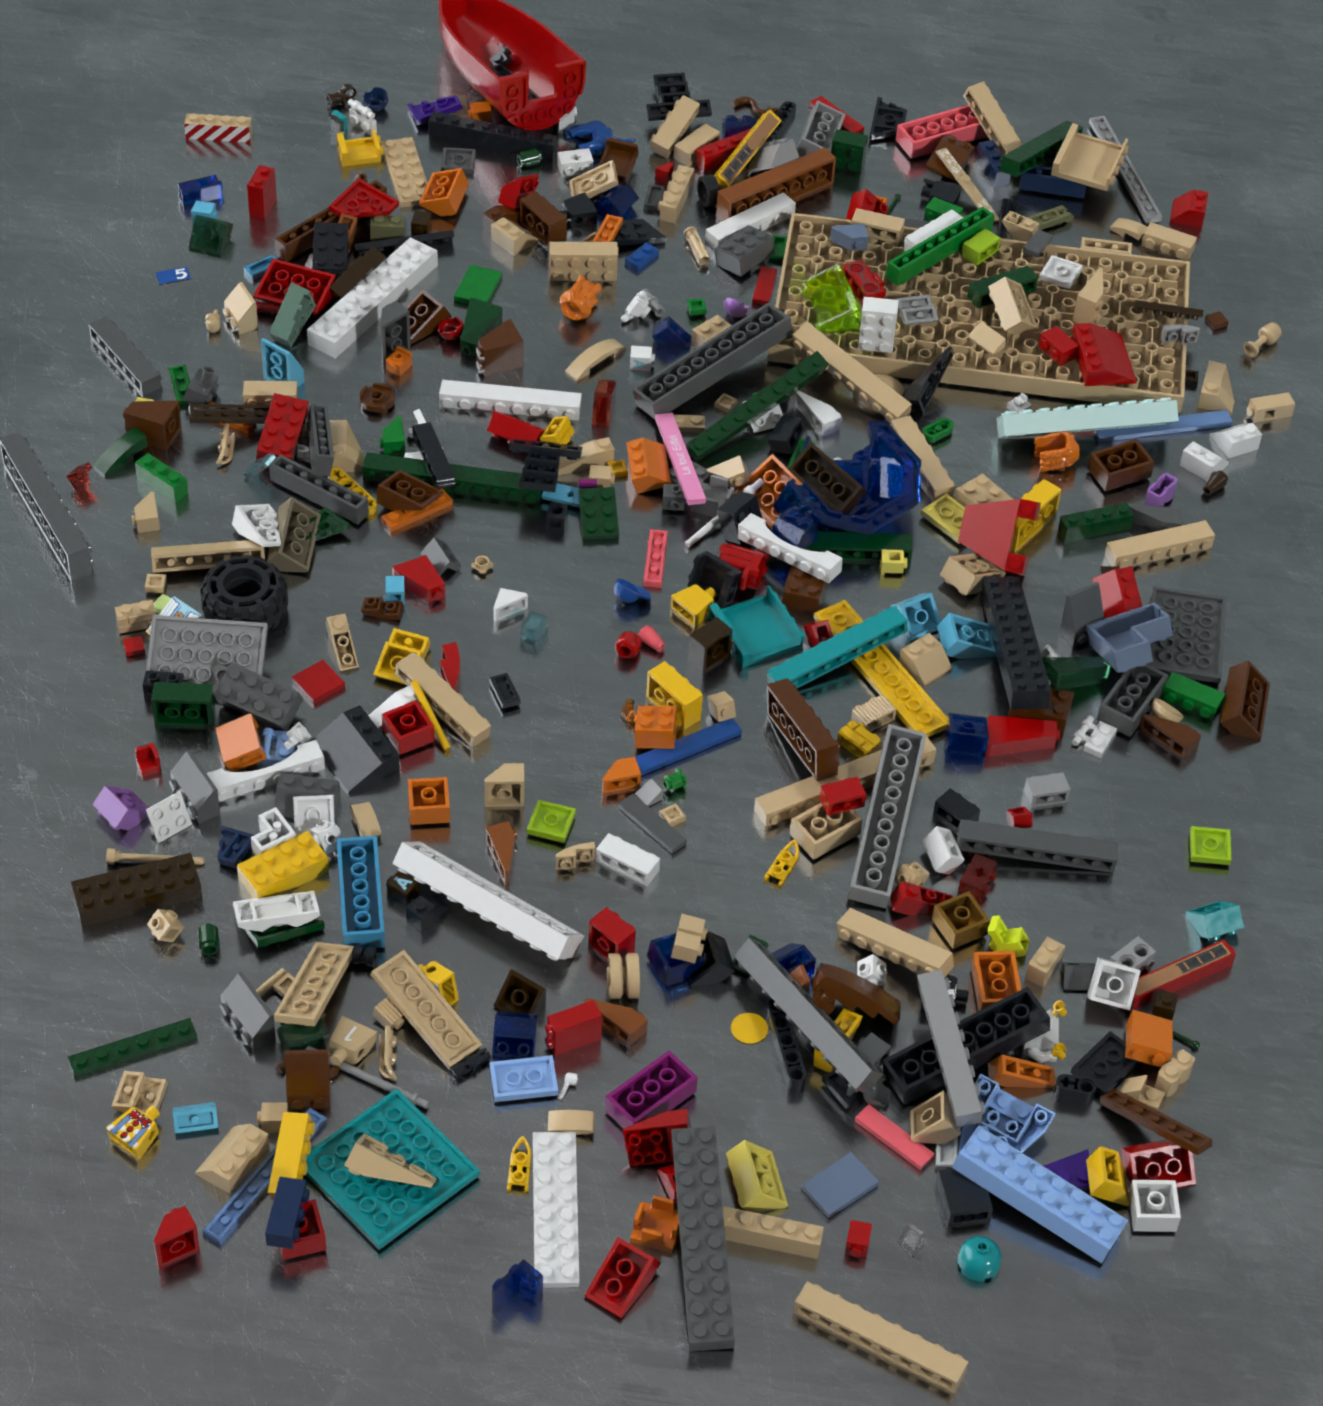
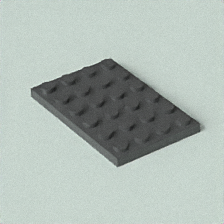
M1153 586L1151 603L1155 602L1170 616L1173 636L1163 641L1150 643L1153 662L1147 663V665L1168 674V676L1175 672L1189 679L1220 683L1227 597Z

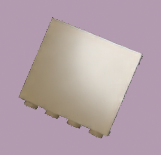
M1072 123L1053 162L1051 175L1108 191L1109 186L1114 184L1115 175L1117 176L1119 173V165L1122 166L1124 162V155L1127 156L1128 139H1125L1123 145L1077 133L1078 124Z

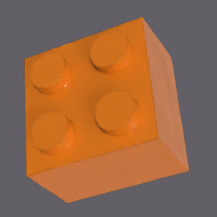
M638 705L634 729L636 748L674 749L678 725L677 706Z
M447 777L408 779L410 825L450 823Z

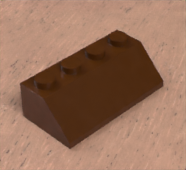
M1249 660L1232 666L1229 669L1220 723L1231 734L1259 740L1262 738L1270 683Z

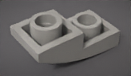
M1166 325L1162 328L1160 339L1162 343L1179 341L1181 345L1196 343L1200 328L1190 325Z

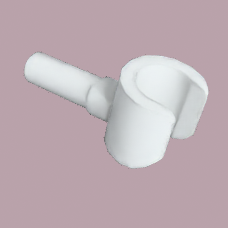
M566 1073L563 1088L557 1097L559 1100L563 1099L569 1085H577L578 1074Z

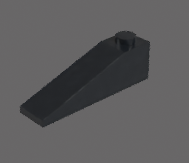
M949 346L910 384L908 390L905 389L902 397L912 404L911 409L924 413L954 356L952 347Z

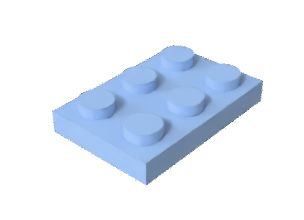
M553 1055L489 1062L495 1102L558 1095Z

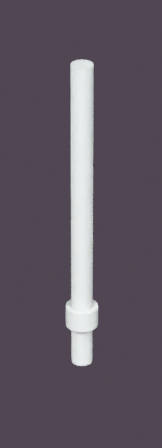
M759 478L751 486L748 485L743 489V492L754 495L755 491L764 484V481ZM718 514L684 543L687 548H690L720 522Z

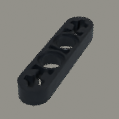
M786 101L781 105L776 115L778 117H785V119L780 118L782 120L778 125L780 128H775L765 142L779 140L796 113V104L794 102Z

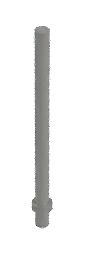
M309 1045L306 1050H318ZM329 1055L330 1065L335 1066V1065L330 1061L331 1055ZM344 1061L339 1066L341 1070L390 1093L397 1088L414 1106L418 1105L427 1109L430 1101L421 1098L420 1094L408 1092Z

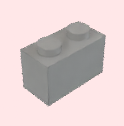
M1063 772L1026 778L1024 792L1031 808L1067 803L1071 791Z

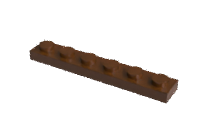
M1112 1089L1100 1096L1101 1105L1196 1155L1212 1147L1211 1138L1116 1089Z

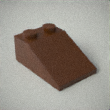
M945 134L925 167L955 180V177L936 154V150L947 148L964 170L969 164L975 147L966 141L956 139L953 135Z
M423 289L405 307L409 310L410 345L437 331L442 320L452 317L444 305Z
M399 469L378 485L376 503L390 510H423L441 497L444 491Z
M285 1050L288 1108H331L329 1050Z

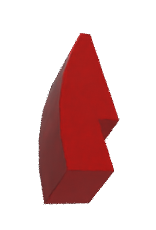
M453 642L442 645L440 675L444 681L451 685L454 691L458 692L460 656L457 643Z

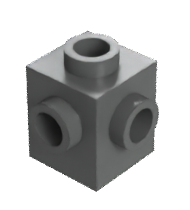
M664 484L662 509L684 511V503H687L681 486L677 484Z

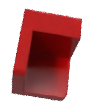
M154 743L135 748L136 763L142 777L161 772L160 757Z

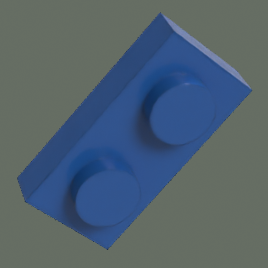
M646 242L625 258V264L638 271L659 255V249Z

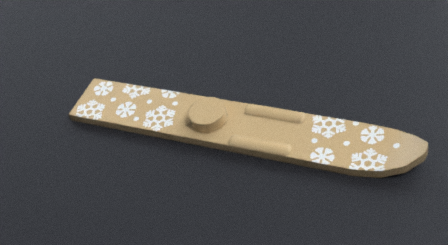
M948 149L936 150V154L977 208H986L995 215L994 222H998L999 217Z

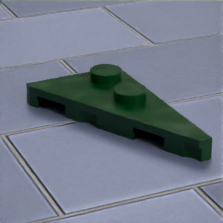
M325 507L318 512L321 517L317 526L318 531L315 534V541L350 529V525ZM312 517L309 520V524L312 523L316 519V517ZM309 532V536H306L305 540L310 539L313 532Z
M315 919L308 922V924L298 927L286 924L270 927L263 932L244 930L257 947H265L272 943L286 941L290 938L325 929V924L323 920Z

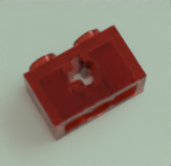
M975 853L959 881L957 893L963 894L970 891L975 900L980 902L983 895L987 896L991 887L989 885L991 881L995 882L998 876V871H996L997 862Z

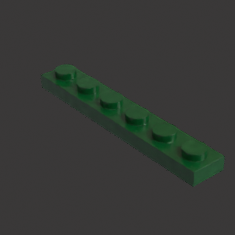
M187 1018L68 1056V1062L75 1078L197 1039V1033L191 1018Z

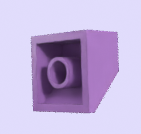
M104 786L92 804L98 810V814L106 818L110 822L109 825L116 830H130L148 819L146 809L149 807L131 789Z

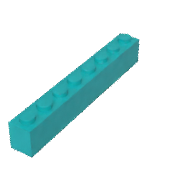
M895 605L884 609L881 613L869 617L857 625H853L846 631L820 642L818 645L803 651L793 658L787 659L777 666H773L767 671V682L769 684L788 678L792 684L799 688L906 633L907 619Z

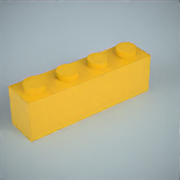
M283 1112L268 1188V1194L272 1201H274L279 1177L303 1180V1175L307 1173L306 1158L311 1153L310 1137L315 1132V1123L312 1121L309 1113Z

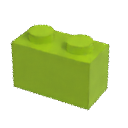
M986 228L963 243L962 257L978 266L999 251L1000 237Z

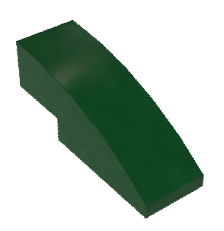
M136 427L126 432L98 458L94 468L103 476H107L134 460V454L148 447L146 435Z

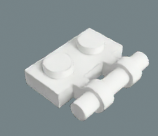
M349 99L348 105L351 106L349 109L350 122L371 136L372 130H375L377 134V121L373 119L375 113L370 108L362 106L359 101Z
M1089 715L1081 722L1080 729L1074 733L1072 744L1078 746L1081 743L1084 745L1083 751L1101 758L1115 736L1117 728L1101 721L1096 726L1093 724L1094 717ZM1086 732L1091 733V736H1086Z

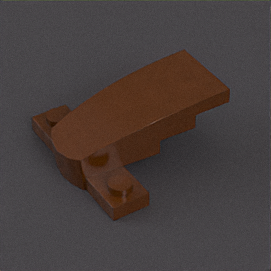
M821 963L816 968V975L811 981V987L814 991L813 1003L830 1015L834 1010L836 999L851 1012L858 1006L872 1018L879 1013L894 1025L900 1020L901 1002L877 985L833 965Z

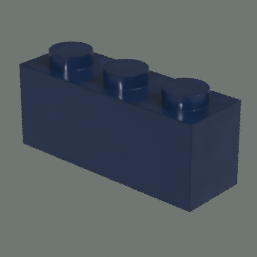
M994 140L978 143L976 159L994 188L1008 186L1011 175L1000 171V160L1003 155Z
M279 1177L265 1232L267 1246L293 1249L294 1242L299 1240L301 1229L298 1226L299 1222L304 1221L305 1208L303 1206L304 1202L308 1203L310 1189L306 1188V1180Z

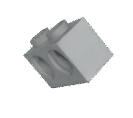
M1138 936L1111 956L1110 961L1139 969L1141 974L1142 971L1145 969L1149 970L1154 965L1156 951Z

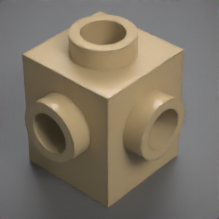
M915 861L899 866L894 881L898 885L904 881L923 887L930 873Z
M158 909L147 923L154 937L159 941L171 943L175 941L184 929V926L178 920V915L172 910Z

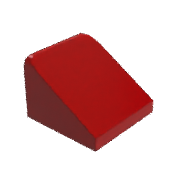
M670 162L658 166L655 169V181L667 184L672 178L674 163Z
M1025 806L1007 810V815L1013 827H1032V813Z

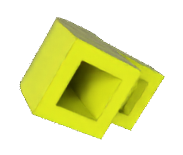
M1000 915L992 916L988 926V935L991 937L989 947L993 951H1015V957L1026 956L1030 939L1022 927L1007 929Z

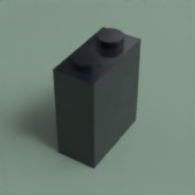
M951 1167L938 1170L936 1183L948 1226L991 1220L993 1207L989 1192Z

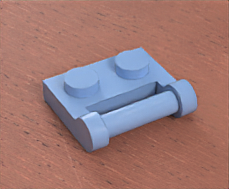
M271 728L263 730V750L266 753L267 759L260 761V764L275 765L296 751V745H293L289 750L283 745L289 739L286 735L288 731H274ZM271 740H277L275 756L269 755Z

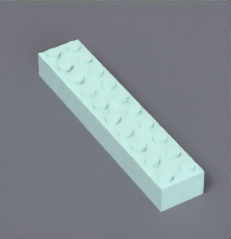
M1171 397L1160 398L1156 402H1154V399L1139 401V403L1136 400L1126 401L1122 405H1119V402H1111L1105 404V406H1102V403L1091 404L1087 408H1085V405H1076L1070 407V409H1067V406L1057 407L1053 411H1050V408H1041L1036 410V412H1033L1032 409L1022 410L1018 414H1015V411H1006L1001 413V416L997 417L996 421L998 439L1047 435L1062 431L1073 433L1165 425L1178 422L1179 418L1177 400H1171Z

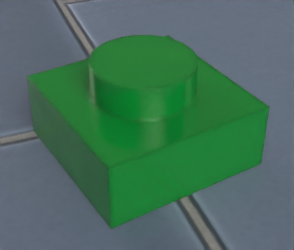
M704 298L687 300L690 316L707 314Z

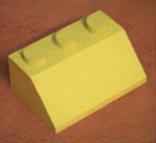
M744 1140L726 1152L728 1167L731 1170L733 1185L736 1188L738 1203L741 1208L750 1212L760 1213L783 1209L788 1206L772 1151Z

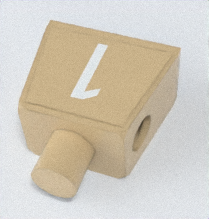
M342 1016L329 1041V1053L332 1055L330 1061L336 1066H340L343 1061L352 1065L357 1064L375 1048L377 1031Z

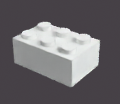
M864 297L858 350L893 352L899 300Z

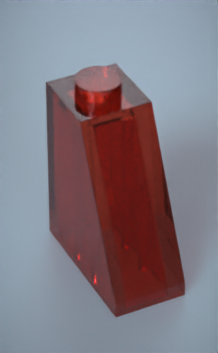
M599 379L594 392L592 425L610 426L617 381Z

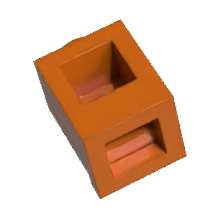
M397 346L396 350L386 359V370L398 376H401L412 366V352L400 346Z

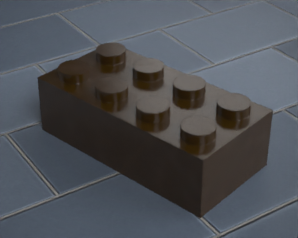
M812 442L808 444L787 469L843 518L848 516L868 492L864 486Z

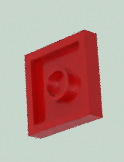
M324 660L291 676L295 686L313 705L345 688V682Z

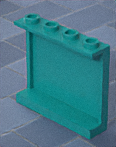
M770 585L767 586L765 595L720 609L717 603L711 604L709 607V619L711 621L718 617L733 629L731 652L742 669L803 648L804 632L798 628L794 617L789 615L785 604L781 603L778 594L772 590Z

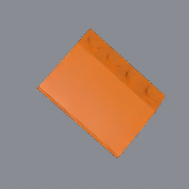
M773 454L749 475L750 482L734 489L737 494L748 485L751 486L759 478L764 481V484L755 491L754 495L757 496L762 519L766 520V525L771 530H788L809 519L822 507L817 497L787 470Z

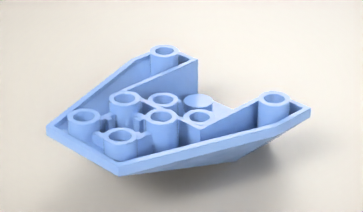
M980 1074L975 1083L979 1085L980 1095H978V1099L983 1101L985 1113L982 1114V1123L963 1126L958 1154L978 1126H981L1023 1153L1046 1133L1056 1113L1039 1104H1036L1035 1107L1001 1090L999 1083Z

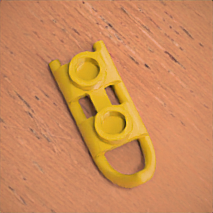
M796 839L787 844L778 854L764 876L765 881L770 876L780 880L778 886L781 887L799 857V846ZM793 845L795 846V857L787 851ZM785 865L788 866L787 870L783 869Z
M524 1136L519 1138L511 1153L507 1191L511 1192L512 1185H523L524 1193L528 1192L532 1153ZM521 1143H524L527 1155L524 1152L516 1153ZM514 1166H517V1170L513 1172ZM523 1167H526V1173L522 1171Z

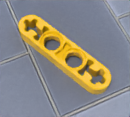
M333 467L328 479L342 486L345 484L351 485L348 489L368 498V515L376 513L377 501L341 468Z

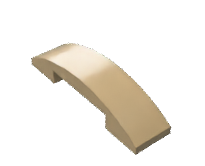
M615 339L598 342L581 353L568 366L565 374L578 382L590 374V368L610 355L615 358L624 352L626 347Z

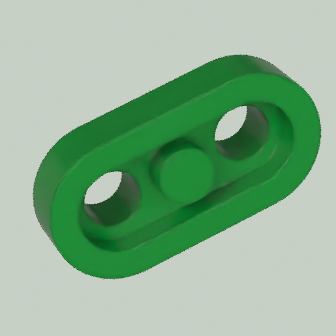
M941 418L925 426L922 433L926 441L936 442L953 432L954 423L948 418Z

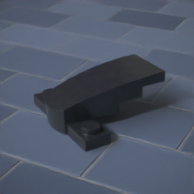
M685 72L653 75L658 103L646 104L648 121H666L665 118L668 112H672L674 109L673 106L677 99L680 100L683 95L690 98ZM709 99L694 100L700 104L696 117H709L712 115Z
M511 438L509 450L516 454L529 453L526 456L525 465L522 469L519 488L555 492L558 482L560 456L567 457L569 460H577V458H581L583 447Z

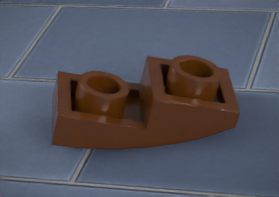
M365 597L361 612L380 619L400 620L404 605L402 601L384 602L383 597Z

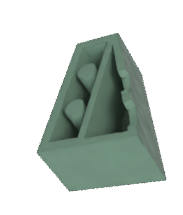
M291 282L275 321L270 327L269 333L274 341L289 348L292 347L316 307L309 290Z

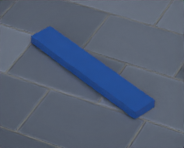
M731 718L675 740L674 749H653L636 756L641 776L742 734V729Z

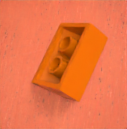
M462 168L433 172L420 199V206L439 216H452L456 214L469 185Z
M646 438L626 442L631 480L637 494L663 488L664 484H671L667 451L664 444Z

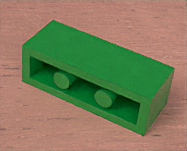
M149 453L135 462L137 478L172 502L177 503L188 494L187 478Z
M1172 672L1164 685L1161 699L1214 721L1222 707L1225 693Z

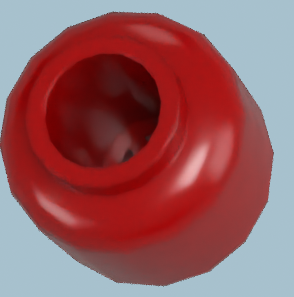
M631 631L623 632L616 641V653L624 659L634 658L642 645L640 637Z

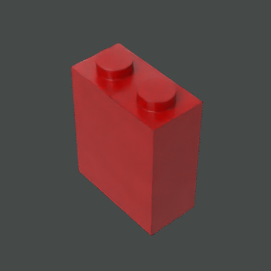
M259 165L248 182L247 193L250 217L265 220L277 200L275 168Z
M591 1000L547 1016V1025L545 1026L547 1033L545 1043L549 1050L552 1049L554 1055L558 1056L601 1040L602 1014L595 1001Z

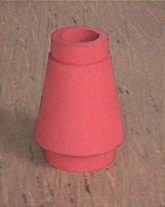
M649 625L644 626L638 633L641 642L657 652H660L666 645L655 629Z

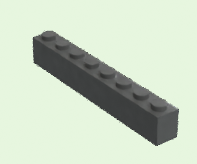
M963 819L960 820L957 830V845L961 851L1110 873L1114 872L1118 861V842Z

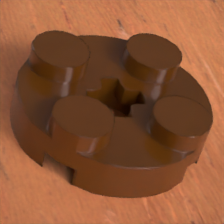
M373 383V386L368 388L365 386L359 394L361 408L385 414L394 405L395 394L391 391L390 386L383 383Z

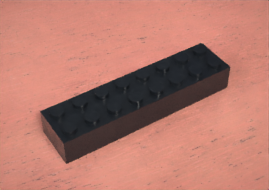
M1029 987L960 1021V1024H957L958 1029H962L965 1042H962L963 1046L968 1047L970 1059L968 1064L973 1065V1068L976 1069L998 1056L1050 1031V1016ZM932 1035L882 1060L883 1074L904 1105L945 1084Z

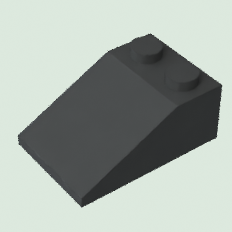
M1098 582L1072 592L1066 597L1059 633L1071 647L1088 641L1087 624L1105 619Z

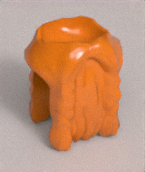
M583 275L579 276L571 289L564 292L560 297L559 302L562 313L572 320L587 319L591 314L592 308L598 302V299L595 297L601 292L602 285L600 283L595 285L592 281L586 280Z
M1062 431L1034 438V444L1036 445L1033 453L1034 457H1040V472L1070 467L1079 459V444L1075 441V435L1072 432Z

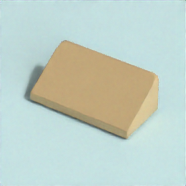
M980 322L968 335L971 341L992 356L1005 348L1006 339L983 322Z

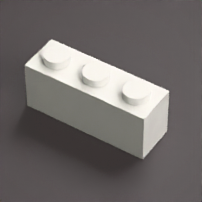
M608 833L596 848V862L645 886H648L659 872V857L622 840L620 837Z

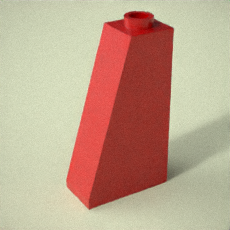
M988 715L985 757L1055 748L1056 740H1060V729H1057V721Z

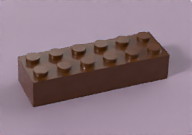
M788 678L767 684V714L815 780L820 781L838 775V766H840L838 751H840L839 743L833 739L829 729L824 727L822 720L815 715L813 708L806 703L804 696L799 694L797 687Z

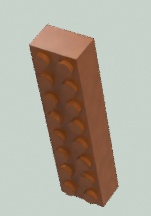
M824 147L718 191L716 217L722 222L781 193H785L789 198L795 200L834 183L836 157Z

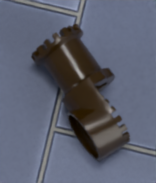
M345 84L338 92L326 94L325 99L328 102V107L331 108L336 104L346 103L349 99L355 98L357 91L351 84ZM352 89L349 94L345 95L347 90Z

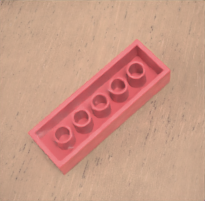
M965 105L898 124L896 141L912 159L933 153L945 134L953 135L956 139L966 142L988 136L970 106Z

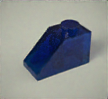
M667 316L653 326L652 337L663 347L690 348L692 336L670 316Z

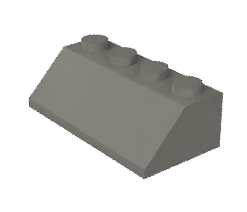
M816 101L797 145L798 154L805 156L824 147L831 153L832 140L836 129L840 130L846 114L820 101Z

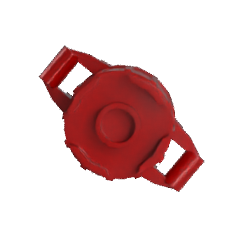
M722 543L718 550L722 552L719 558L742 571L739 589L745 590L750 588L756 590L763 574L766 575L767 573L766 560L770 558V554L760 549L755 551L731 543Z

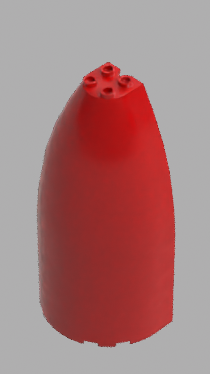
M439 0L440 35L449 58L467 83L511 124L524 130H542L560 122V118L573 110L578 96L582 94L584 89L586 60L551 30L527 13L502 0ZM499 43L504 47L507 45L512 52L510 56L513 61L506 65L513 73L512 75L499 77L489 68V66H493L490 58L501 50L498 45ZM529 88L540 98L528 100Z

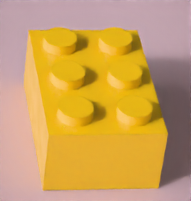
M666 661L647 672L646 697L656 706H677V722L683 731L701 720L703 694L699 689L691 685L687 678L681 676Z

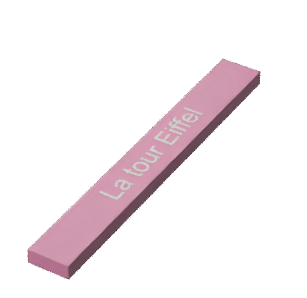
M673 413L655 414L657 426L687 504H705V494Z

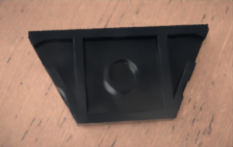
M878 97L869 140L896 136L897 125L905 123L907 110L891 102L888 105L882 102L883 98Z
M631 219L623 220L613 242H617V246L639 245L646 242L649 244L665 243L666 237L645 220Z

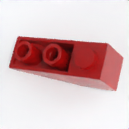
M904 881L890 895L892 910L909 916L933 914L934 905L953 898V895Z

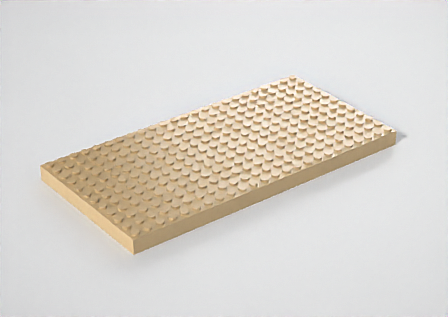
M799 213L791 214L775 307L790 317L793 334L807 321L872 373L916 379L950 346L953 348L954 356L940 383L1107 404L1119 402V405L1126 401L1136 400L1139 403V401L1154 399V402H1156L1160 398L1171 397V400H1177L1178 413H1181L1185 393L1187 344L1181 345L1179 341L1162 343L1160 337L1163 326L1187 325L1188 316L1181 315V318L1171 317V313L1165 312L1164 315H1157L1151 310L1143 313L1137 312V308L1133 307L1134 301L1139 300L1188 308L1190 261L1051 244L1036 258L1023 252V247L1027 244V241L1000 238L999 251L978 266L962 257L963 249L961 248L897 286L886 278L887 263L905 252V237L919 228L904 226L899 244L868 238L867 250L850 251L831 242L830 238L832 226L851 225V220ZM1051 255L1083 265V269L1071 290L1039 279L1040 273ZM862 260L866 266L868 265L871 273L876 272L885 284L886 296L884 299L896 300L897 298L930 295L932 306L935 305L938 322L905 326L898 312L892 353L858 350L863 305L843 278L844 264ZM1028 265L1038 277L1036 291L1025 294L1038 329L1012 335L1002 330L1000 326L1001 320L995 312V304L977 309L967 297L969 283ZM1099 267L1103 268L1102 301H1104V304L1100 310V321L1097 324L1095 323V325L1122 334L1137 381L1136 384L1085 386L1077 359L1060 366L1038 346L1040 334L1055 326L1071 338L1073 324H1078L1073 322L1077 295ZM980 322L985 323L1006 339L1005 348L993 356L968 338V335ZM793 334L768 349L767 361L798 365L808 357L802 350L794 347L792 343Z

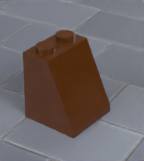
M511 319L506 320L478 340V347L476 348L478 360L476 365L484 377L523 367L524 341Z
M132 401L123 412L125 431L128 432L136 427L146 435L147 445L166 450L182 428L179 401Z

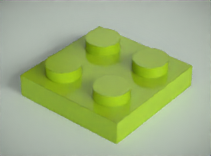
M538 799L527 827V834L565 843L576 815V808Z
M1191 826V862L1230 865L1232 861L1230 829Z

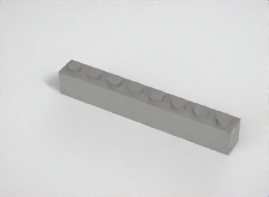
M942 970L917 975L918 988L956 1126L958 1128L982 1123V1114L985 1113L983 1101L978 1099V1095H980L979 1085L973 1082L975 1072L973 1065L968 1064L970 1055L968 1047H964L962 1043L965 1042L963 1030L958 1029L957 1024H960L958 1012L953 1011L955 1002L953 994L949 995L948 993L950 989L948 977L944 978Z

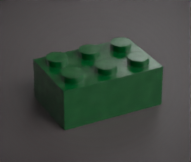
M154 682L151 698L154 725L213 727L215 716L213 684Z

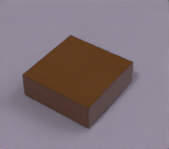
M1220 311L1205 316V321L1213 330L1228 326L1229 321Z

